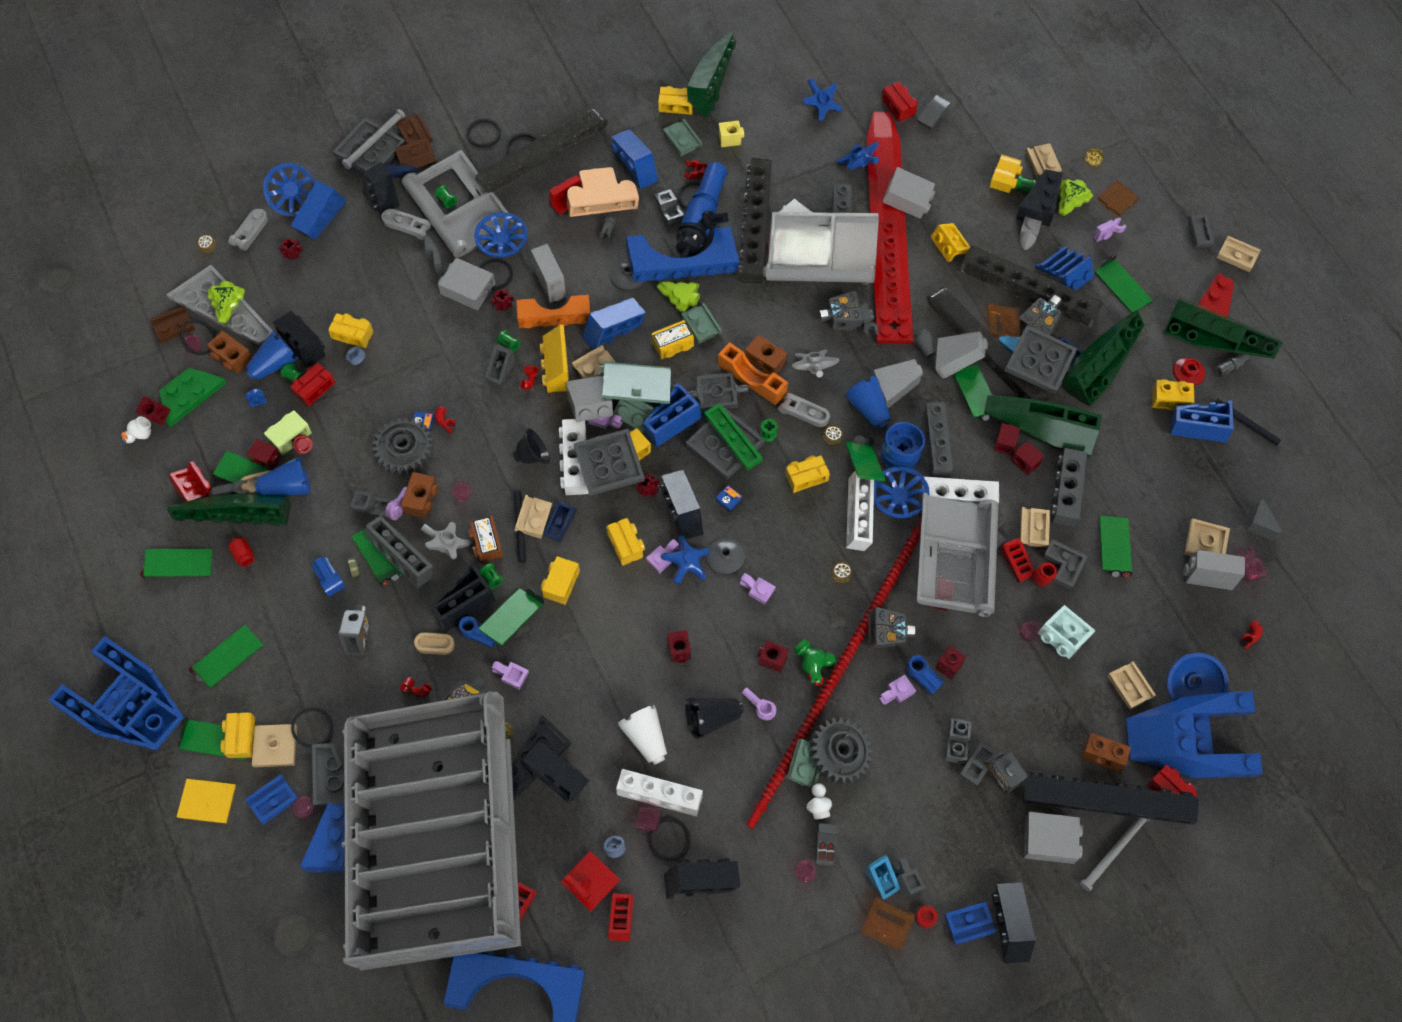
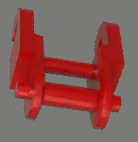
M687 160L685 165L694 167L695 171L690 172V175L685 172L684 176L687 179L702 178L707 164L699 162V160H691V163H689Z

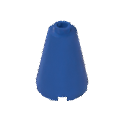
M274 330L246 365L248 369L246 373L253 380L255 378L260 380L283 368L287 363H293L299 359L279 335L275 337L276 332Z
M877 376L869 377L871 381L865 382L863 380L844 395L874 428L879 427L881 430L889 425L888 421L891 418Z
M297 457L257 478V482L254 483L257 494L283 496L311 494L306 469L304 470L301 466L303 464L301 457Z

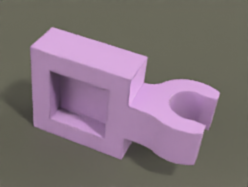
M1116 218L1114 221L1110 220L1097 226L1093 238L1097 242L1102 239L1106 240L1112 236L1113 232H1124L1126 225H1118L1121 218Z
M619 415L588 420L589 424L606 429L607 425L620 429L623 422H621L622 417Z
M673 539L665 549L659 546L646 557V561L660 574L672 563L662 560L661 554L677 552L680 549L678 547L679 543Z
M744 573L740 585L750 589L749 596L764 605L776 588L760 577L757 581H754L746 573Z
M495 661L492 666L493 673L503 676L502 682L519 690L529 674V670L512 662L507 667Z
M903 675L888 684L887 688L889 690L882 693V697L879 699L883 705L888 704L894 699L900 703L914 695L916 690L908 678Z

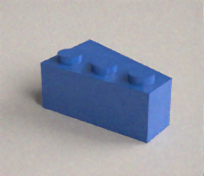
M630 129L611 137L613 143L611 148L614 154H617L640 189L658 181L653 153Z
M317 180L292 222L291 227L297 232L315 240L347 201L334 188Z
M634 298L623 300L615 305H609L599 311H593L589 315L583 339L592 351L606 342L611 344L614 342V337L619 334L624 336L642 325L646 312Z
M677 382L670 393V404L662 403L659 407L657 406L643 422L647 438L656 447L660 446L702 418L700 404Z
M1232 400L1226 401L1223 404L1212 402L1205 406H1199V404L1176 406L1170 419V435L1227 443L1233 431Z
M328 803L300 865L305 872H345V848L342 847V842H345V803Z

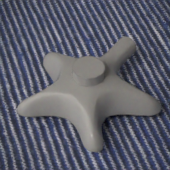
M828 350L810 352L808 354L796 353L794 355L800 361L793 363L792 367L796 370L809 371L811 374H816L817 377H822V369L837 364L840 359L825 357Z
M450 522L447 528L442 531H436L427 524H424L421 528L424 533L433 539L426 542L425 547L429 550H438L446 553L453 560L457 557L456 549L468 547L472 544L470 540L460 539L456 536V525L453 522Z

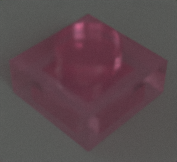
M640 807L635 827L637 830L657 832L662 812L660 809Z

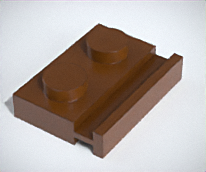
M419 113L415 117L410 116L396 122L397 128L406 144L428 138L430 143L433 142Z
M428 138L395 148V153L401 166H413L419 169L436 163Z
M185 306L150 319L160 343L180 336L183 325L191 320ZM193 323L186 326L184 334L195 330Z

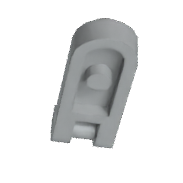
M263 209L252 210L235 234L230 236L228 243L232 246L237 245L241 250L246 251L267 224L268 216Z
M387 209L382 213V220L385 226L414 235L421 240L424 239L426 231L431 227V223L428 220L395 209Z
M786 393L783 398L784 402L778 407L781 413L792 415L817 427L826 426L830 420V413L827 409L791 393Z

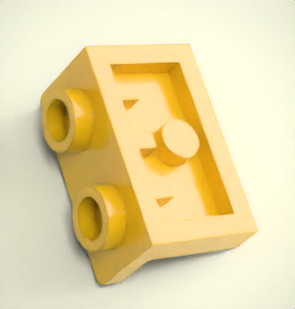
M954 223L938 225L930 236L947 262H951L956 255L968 254L971 251V247Z

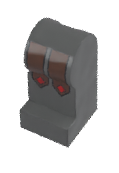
M819 823L817 828L816 865L833 867L838 825Z

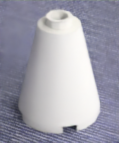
M655 705L648 706L631 714L628 720L624 718L618 722L621 730L648 763L653 762L656 765L665 760L664 756L667 754Z

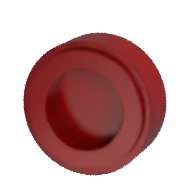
M925 905L918 909L915 919L920 927L928 929L935 925L938 915L933 907Z

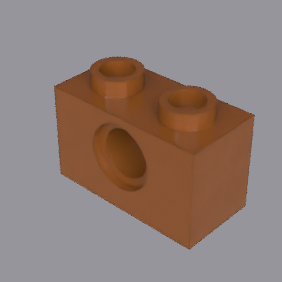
M759 335L745 349V355L749 362L767 374L773 372L778 374L787 363L788 354L785 350L773 345L767 338Z
M416 472L412 473L401 503L404 514L426 519L427 513H430L432 510L433 496L437 495L439 489L435 477ZM420 494H425L423 497H417Z
M1090 733L1085 740L1080 759L1120 773L1126 766L1131 747Z

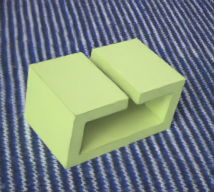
M293 410L291 413L284 415L278 423L270 426L264 434L268 442L276 447L283 456L294 448L291 439H295L300 435L309 436L312 432L309 425Z

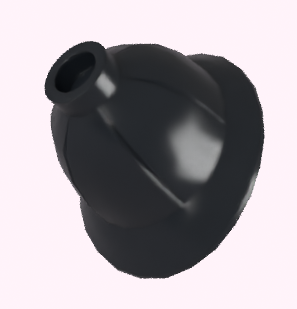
M527 429L524 437L517 443L516 451H513L514 459L517 462L521 461L526 464L537 462L548 464L550 456L545 444L534 430Z

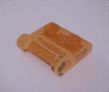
M996 304L987 305V313H989L987 338L989 340H998L999 336L1020 337L1019 307L997 306ZM996 314L1000 315L1001 332L996 330Z
M876 896L861 933L901 951L916 915L911 912L908 914L881 901L882 898ZM880 909L905 921L904 926L902 927L877 915V910Z

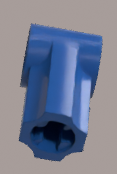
M320 557L311 564L328 597L346 588L327 557Z
M470 616L460 620V634L464 639H472L492 649L496 642L478 630L482 625L481 623L476 622ZM467 625L474 627L470 631L464 630V627Z
M913 656L906 665V674L910 678L915 679L930 695L943 685L944 682L927 666V662L922 656ZM912 664H917L920 670H915Z

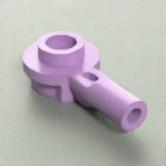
M403 487L398 498L388 503L386 507V516L391 520L396 521L402 515L401 503L407 487Z
M748 688L742 691V694L756 706V712L760 719L767 721L774 718L776 715L774 703L765 699L760 700Z

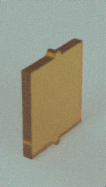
M1117 181L1098 196L1097 199L1107 209L1120 216L1139 200V197L1130 188Z

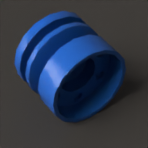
M901 422L892 425L886 432L880 456L887 468L903 466L914 469L919 463L925 444L923 432L911 423Z

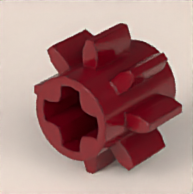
M291 237L282 240L283 243L282 246H279V250L283 258L287 257L291 261L299 258V252H303L299 240H293Z
M499 289L496 293H492L493 299L491 303L492 306L496 305V311L506 312L509 307H513L512 301H514L513 295H509L508 289Z
M653 474L649 476L644 475L645 481L639 482L636 490L644 498L647 495L653 497V495L659 492L657 485L660 482L657 478L655 479Z

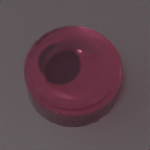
M1027 621L1020 628V636L1027 642H1034L1040 636L1038 634L1041 630L1040 626L1033 621Z

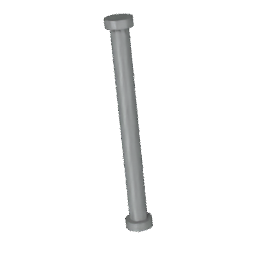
M397 109L394 116L349 158L342 161L344 167L350 169L352 164L396 122L405 117L404 112Z
M1137 818L1090 875L1080 882V885L1086 891L1090 892L1092 890V885L1142 825L1145 822H1149L1150 819Z

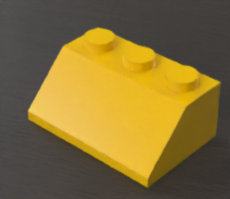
M559 325L543 336V343L540 344L541 355L544 354V359H541L542 370H545L546 374L542 375L543 386H547L548 393L566 391V382L569 381L564 325Z

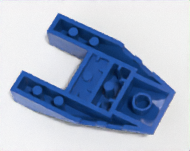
M104 636L92 649L91 653L99 661L119 674L94 705H91L62 684L48 701L96 735L157 751L184 719V716L153 670Z
M1253 691L1186 696L1126 718L1128 746L1131 747L1129 760L1162 769L1168 765L1169 767H1174L1180 774L1193 779L1257 777L1262 775L1260 753L1213 754L1209 718L1249 716L1254 713Z

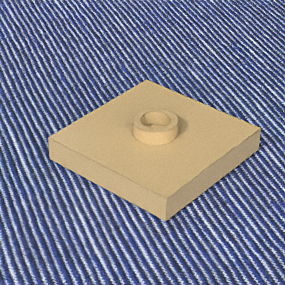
M1192 518L1189 523L1184 555L1193 556L1197 550L1226 554L1230 528Z
M291 724L255 726L252 755L253 767L295 766L297 741L292 735ZM295 724V725H294V730H295V734H296V736H297V727H298V726Z

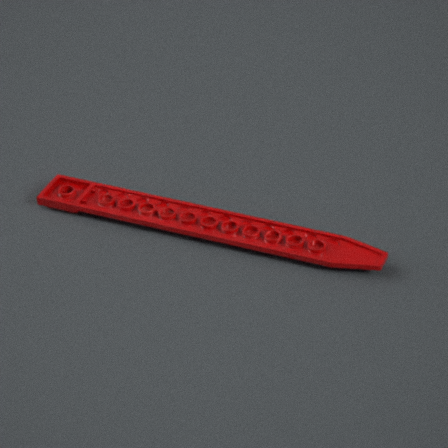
M873 112L866 138V146L879 142L877 149L871 155L878 157L879 162L877 164H867L870 213H878L879 215L875 280L873 283L875 324L878 326L876 344H913L905 212L883 203L893 173L897 167L902 169L900 137L890 112ZM896 324L897 328L893 329V327L889 325Z

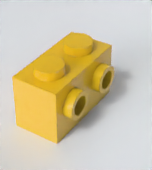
M1166 379L1156 380L1152 388V408L1175 410L1176 406L1194 404V383H1187L1185 381L1175 382Z

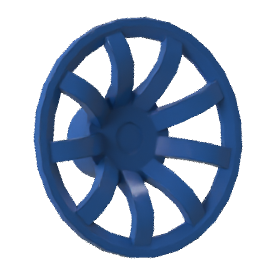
M294 163L277 165L268 172L264 179L263 192L265 199L276 212L286 216H296L299 211L294 212V199H297L301 206L303 205L304 201L300 195H309L310 191L302 189L301 185L310 180L313 188L315 184L314 178L300 165ZM283 168H293L290 179L285 174ZM279 170L284 181H278L271 176ZM298 170L307 176L301 181L296 180ZM269 181L280 186V189L268 191ZM282 193L283 196L275 205L270 196ZM286 199H289V212L280 209V206Z
M494 213L483 218L476 226L474 232L475 243L486 255L497 258L508 257L520 251L527 241V228L524 222L513 214ZM506 217L503 228L500 229L496 218ZM492 219L496 231H493L485 223ZM510 219L516 221L517 224L507 231ZM522 228L523 235H512L516 229ZM480 229L486 230L491 236H479ZM514 239L522 240L518 247L512 242ZM489 240L490 243L483 247L480 241ZM494 246L495 250L498 251V253H493L488 250ZM510 248H512V249H513V250H512V251H510V252H507V253H503V252H506V251H508V250H509V249H510Z
M903 466L891 467L882 471L883 475L889 479L892 488L879 483L880 481L874 480V503L878 509L890 517L901 519L910 518L920 513L923 502L921 504L918 500L911 497L923 493L930 495L929 486L925 478L916 470ZM901 471L899 485L896 484L891 474L892 472ZM906 472L916 476L907 486L904 485ZM918 481H921L924 489L911 491V488ZM877 488L885 490L889 495L877 497ZM881 501H890L891 504L887 510L880 504ZM911 503L918 508L908 513L907 505ZM894 508L902 509L903 514L892 513Z

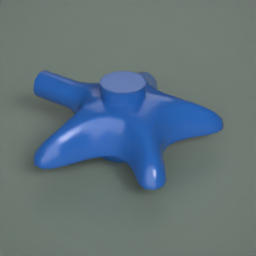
M813 78L807 81L812 89L813 96L803 98V103L816 108L819 121L824 120L828 110H843L840 105L833 101V95L837 89L836 83L823 90L818 88Z
M874 142L864 148L859 146V144H855L850 154L838 159L837 162L848 164L847 168L850 170L858 167L862 168L868 163L877 164L879 158L871 155L877 149L879 142Z
M679 535V551L663 553L660 556L662 560L670 561L677 565L678 571L673 582L680 585L685 573L688 571L694 573L701 580H705L706 574L700 566L699 559L708 555L710 550L708 548H692L683 535Z

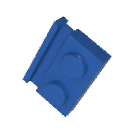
M280 774L245 800L259 821L264 825L299 799Z
M986 902L945 913L944 915L953 937L954 945L986 937L997 932Z

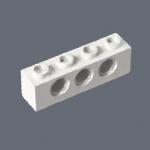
M575 419L562 420V427H559V438H563V443L559 444L560 455H563V460H560V471H564V477H560L561 488H565V495L588 494L577 457L569 458L573 455L576 456L573 443L586 440L585 421L576 422ZM572 472L578 473L576 475H570V473Z
M856 471L848 479L846 548L865 551L873 543L874 480L858 478Z
M924 477L929 486V496L979 504L980 501L987 499L995 500L999 503V482ZM920 483V489H924L922 483ZM920 494V503L922 504L923 494Z
M622 769L616 787L618 796L696 817L703 795V790Z

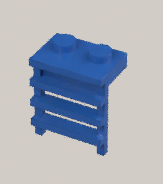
M1066 246L1063 248L1059 247L1058 252L1043 263L1035 265L1037 269L1061 279L1063 292L1068 296L1094 278L1091 257L1085 258L1082 253L1076 254L1075 250L1069 251Z

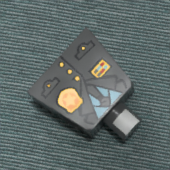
M856 291L830 298L827 309L819 310L820 321L830 320L834 330L862 329L863 316Z
M1053 295L1048 302L1039 298L1020 316V323L1052 336L1062 316L1061 311L1057 309L1062 300L1056 295Z
M876 607L868 611L869 648L901 645L906 642V637H913L915 635V626L906 625V616L904 614Z

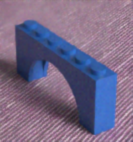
M731 227L713 228L710 246L702 253L687 258H673L658 253L647 243L644 235L626 237L625 248L632 281H660L671 278L679 279L681 277L737 272L739 259Z
M490 951L483 952V954L473 953L453 957L443 1003L446 1007L468 1010L474 995L487 983L502 977H520L536 983L547 993L553 1007V1022H577L586 975L580 966L569 965L568 968L560 967V963L547 961V964H540L537 959L526 958L525 961L517 960V956L505 954L503 958L495 956L496 953Z

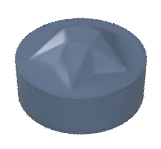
M358 346L352 347L346 354L347 361L352 365L360 364L365 358V352Z
M611 836L604 842L605 853L611 858L619 857L625 852L624 840L619 836Z

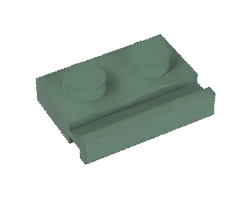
M685 119L680 123H674L663 129L664 135L680 156L695 150L698 146L702 147V141Z
M705 303L700 307L696 306L681 313L682 319L685 320L698 344L715 337L717 334H722V329Z
M619 400L613 415L621 416L622 421L645 433L643 422L656 407L642 401Z
M798 739L787 778L812 789L817 784L820 768L819 766L813 767L816 761L810 759L814 753L808 751V749L813 747V745L804 739Z

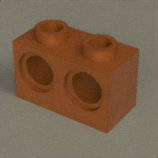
M223 330L207 344L210 357L215 361L219 360L224 368L228 371L232 370L236 374L252 359L249 350Z

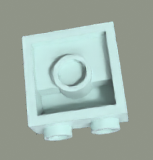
M1064 605L1043 625L1038 634L1043 642L1054 646L1060 656L1070 659L1092 636L1095 630Z

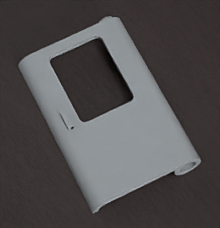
M462 150L432 165L419 174L414 172L407 173L402 179V184L454 257L457 258L477 248L474 232L476 226L483 218L494 213H508ZM453 169L474 199L451 213L444 214L423 184L441 173ZM506 217L496 218L500 229L503 228ZM492 219L485 223L493 231H496ZM510 219L507 230L513 226L514 220ZM480 229L479 236H491L486 230ZM481 240L480 243L483 245L489 240Z

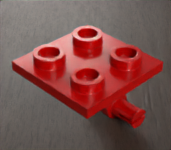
M589 851L560 883L591 912L621 880Z

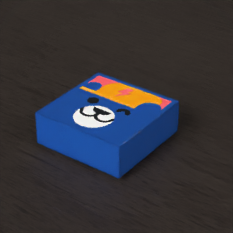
M415 411L413 418L416 424L421 421L422 427L427 426L428 431L431 432L434 414Z
M727 485L716 497V501L728 511H731L742 500L743 496Z

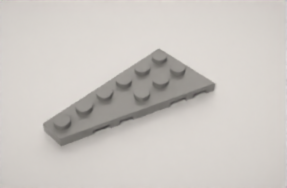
M212 265L166 294L168 299L185 306L187 309L259 346L263 344L272 332V329L244 299L239 300L238 306L232 310V316L227 323H219L215 315V308L212 307L211 300L208 298V289L212 286H219L220 282L226 280Z

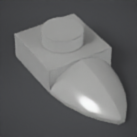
M1028 217L1024 218L1019 235L1020 245L1024 251L1035 243L1042 221Z

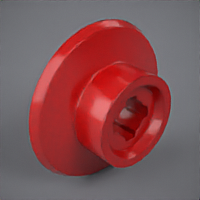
M1182 358L1175 362L1173 375L1179 382L1194 383V386H1196L1205 379V369L1196 359Z

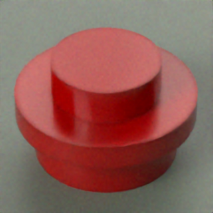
M306 435L297 436L293 441L295 451L300 454H306L312 449V440Z

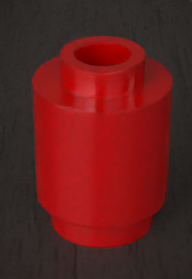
M236 537L230 541L228 549L237 564L245 567L254 562V553L245 538Z
M1042 563L1033 573L1034 583L1040 587L1050 585L1057 575L1055 566L1051 563Z

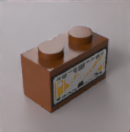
M493 515L470 521L471 529H468L470 539H475L476 545L472 546L475 557H479L481 563L502 558L503 553Z

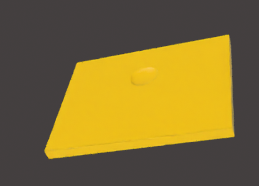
M186 779L177 818L227 824L236 784Z

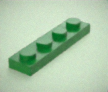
M720 403L704 412L705 418L747 471L763 462L762 456Z

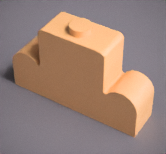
M612 167L580 171L581 187L573 186L567 191L566 204L570 217L638 208L639 196L635 184L629 180L621 181L618 184Z

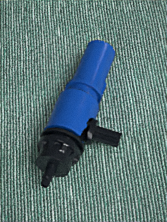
M712 162L707 165L699 188L694 193L693 199L688 203L676 235V249L681 254V258L697 255L699 250L704 247L710 229L715 228L716 224L729 221L727 212L716 214L718 198L728 173L727 169L720 163Z

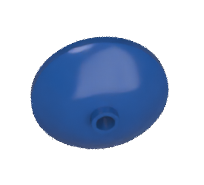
M1200 652L1189 653L1177 659L1169 669L1166 680L1167 691L1172 701L1186 696L1227 693L1229 683L1226 669L1222 663L1213 656ZM1192 677H1196L1195 683H1191Z

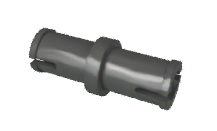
M1240 354L1234 358L1230 357L1226 362L1215 366L1214 372L1218 377H1222L1230 371L1234 372L1240 366L1249 363L1250 360L1248 359H1250V356Z

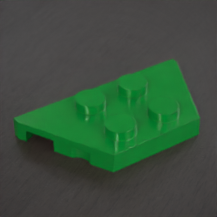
M187 368L160 389L162 405L171 409L166 418L168 426L171 428L227 384L226 380L223 377Z

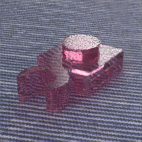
M1252 546L1248 548L1249 555L1245 554L1243 549H1240L1238 556L1245 557L1244 576L1246 581L1251 582L1266 578L1268 574L1261 558H1254V548Z

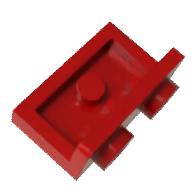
M578 175L568 178L565 182L554 186L549 191V205L558 215L568 211L566 204L568 189L573 186L581 187V179Z
M193 461L188 463L187 469L169 474V480L184 502L209 497L211 485L209 481L205 480L201 469Z

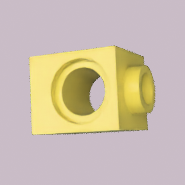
M739 121L719 123L718 135L721 147L741 145V138H744V129L740 127Z

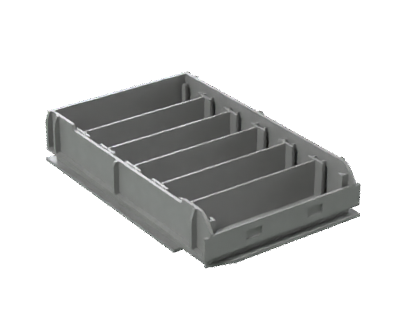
M490 691L478 695L347 718L344 730H342L344 736L345 842H342V847L345 848L344 964L359 968L362 971L521 946L510 739H506L504 697L498 692ZM367 734L369 739L375 738V748L367 750ZM399 737L398 743L394 744V739ZM443 765V769L438 772L437 767ZM368 776H375V786L368 789ZM368 811L369 816L376 815V826H370L369 829ZM368 851L370 856L376 855L377 866H372L370 869ZM369 892L371 897L377 896V907L370 908V910ZM439 931V937L434 939V932ZM369 933L370 938H378V949L371 950V953Z

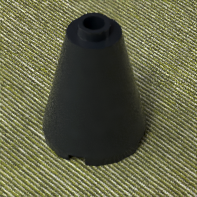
M688 698L687 701L689 703L685 704L686 721L688 726L692 725L694 731L690 732L696 739L702 738L741 718L744 712L742 702L736 698Z

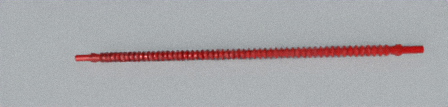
M922 518L916 529L912 530L911 537L907 538V542L904 544L905 547H902V551L899 552L900 555L897 556V560L894 561L895 564L892 565V569L886 575L887 578L881 584L882 587H879V591L876 592L877 596H874V600L871 601L872 605L868 606L869 610H866V614L863 615L864 619L860 620L859 628L855 629L856 633L852 634L851 642H848V647L844 648L843 656H840V661L836 662L835 670L831 671L832 675H829V680L825 681L827 685H823L824 690L821 689V694L817 695L818 699H815L816 704H812L813 709H809L810 714H806L807 719L803 720L802 728L798 729L799 733L795 734L796 738L792 739L793 743H790V748L786 749L788 753H784L785 758H781L782 763H778L779 768L775 769L776 773L772 774L773 778L769 779L770 783H767V788L763 789L765 793H761L762 798L759 802L755 803V810L746 824L748 828L753 829L762 812H766L768 802L772 801L771 796H775L774 791H778L777 786L781 785L780 781L784 780L783 776H786V771H789L788 766L791 765L798 739L806 740L805 737L809 736L808 731L811 732V727L815 726L814 722L818 721L816 717H820L819 712H823L822 707L826 706L825 702L829 701L830 693L834 692L833 688H836V683L840 682L841 674L845 673L844 669L848 668L847 664H850V660L853 659L852 655L856 654L855 650H858V646L861 645L860 641L864 640L863 636H866V632H868V611L876 607L882 608L881 604L885 603L886 595L890 594L889 591L892 590V586L898 580L897 577L903 571L902 568H905V564L908 562L907 559H910V555L913 554L912 550H915V546L918 545L917 541L921 538Z

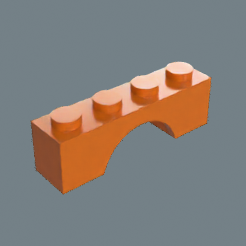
M589 295L571 296L566 305L554 310L541 307L535 299L517 300L519 328L528 329L531 327H549L554 325L566 326L568 324L583 325L588 322L590 315Z
M729 342L718 354V366L727 373L732 372L733 377L745 385L748 384L749 388L775 406L786 395L788 388L786 380L774 372L766 374L756 369L749 362L745 353Z

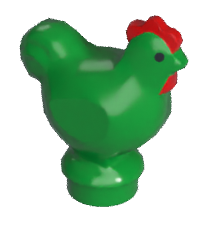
M804 639L793 650L797 653L796 655L802 656L801 667L808 674L810 682L814 683L815 686L822 685L824 678L821 676L820 670L823 667L832 666L836 662V657L830 652L825 653L820 649L811 648V643Z

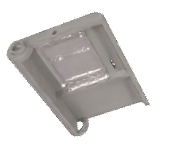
M772 212L769 260L767 266L763 268V277H766L767 281L874 283L879 225L878 213Z
M923 493L917 602L919 604L977 613L982 617H988L994 613L999 509L997 501L987 499L980 501L979 504L932 497L927 495V493Z

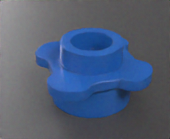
M252 389L245 395L250 407L267 402V399L263 396L264 392L260 389Z

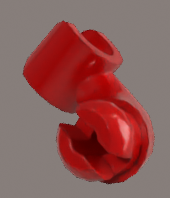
M529 365L524 368L528 378L520 382L521 389L529 390L534 386L535 375L539 373L537 366Z
M439 406L435 410L434 418L440 426L445 428L447 433H452V429L448 426L453 425L455 427V421L453 419L445 420L444 417L447 411L444 407Z
M1253 621L1249 624L1252 635L1245 634L1240 639V641H1248V644L1244 647L1245 649H1248L1262 636L1263 629L1258 621Z
M411 677L406 678L400 685L402 692H410L418 697H426L432 691V687L429 684L415 687V681Z

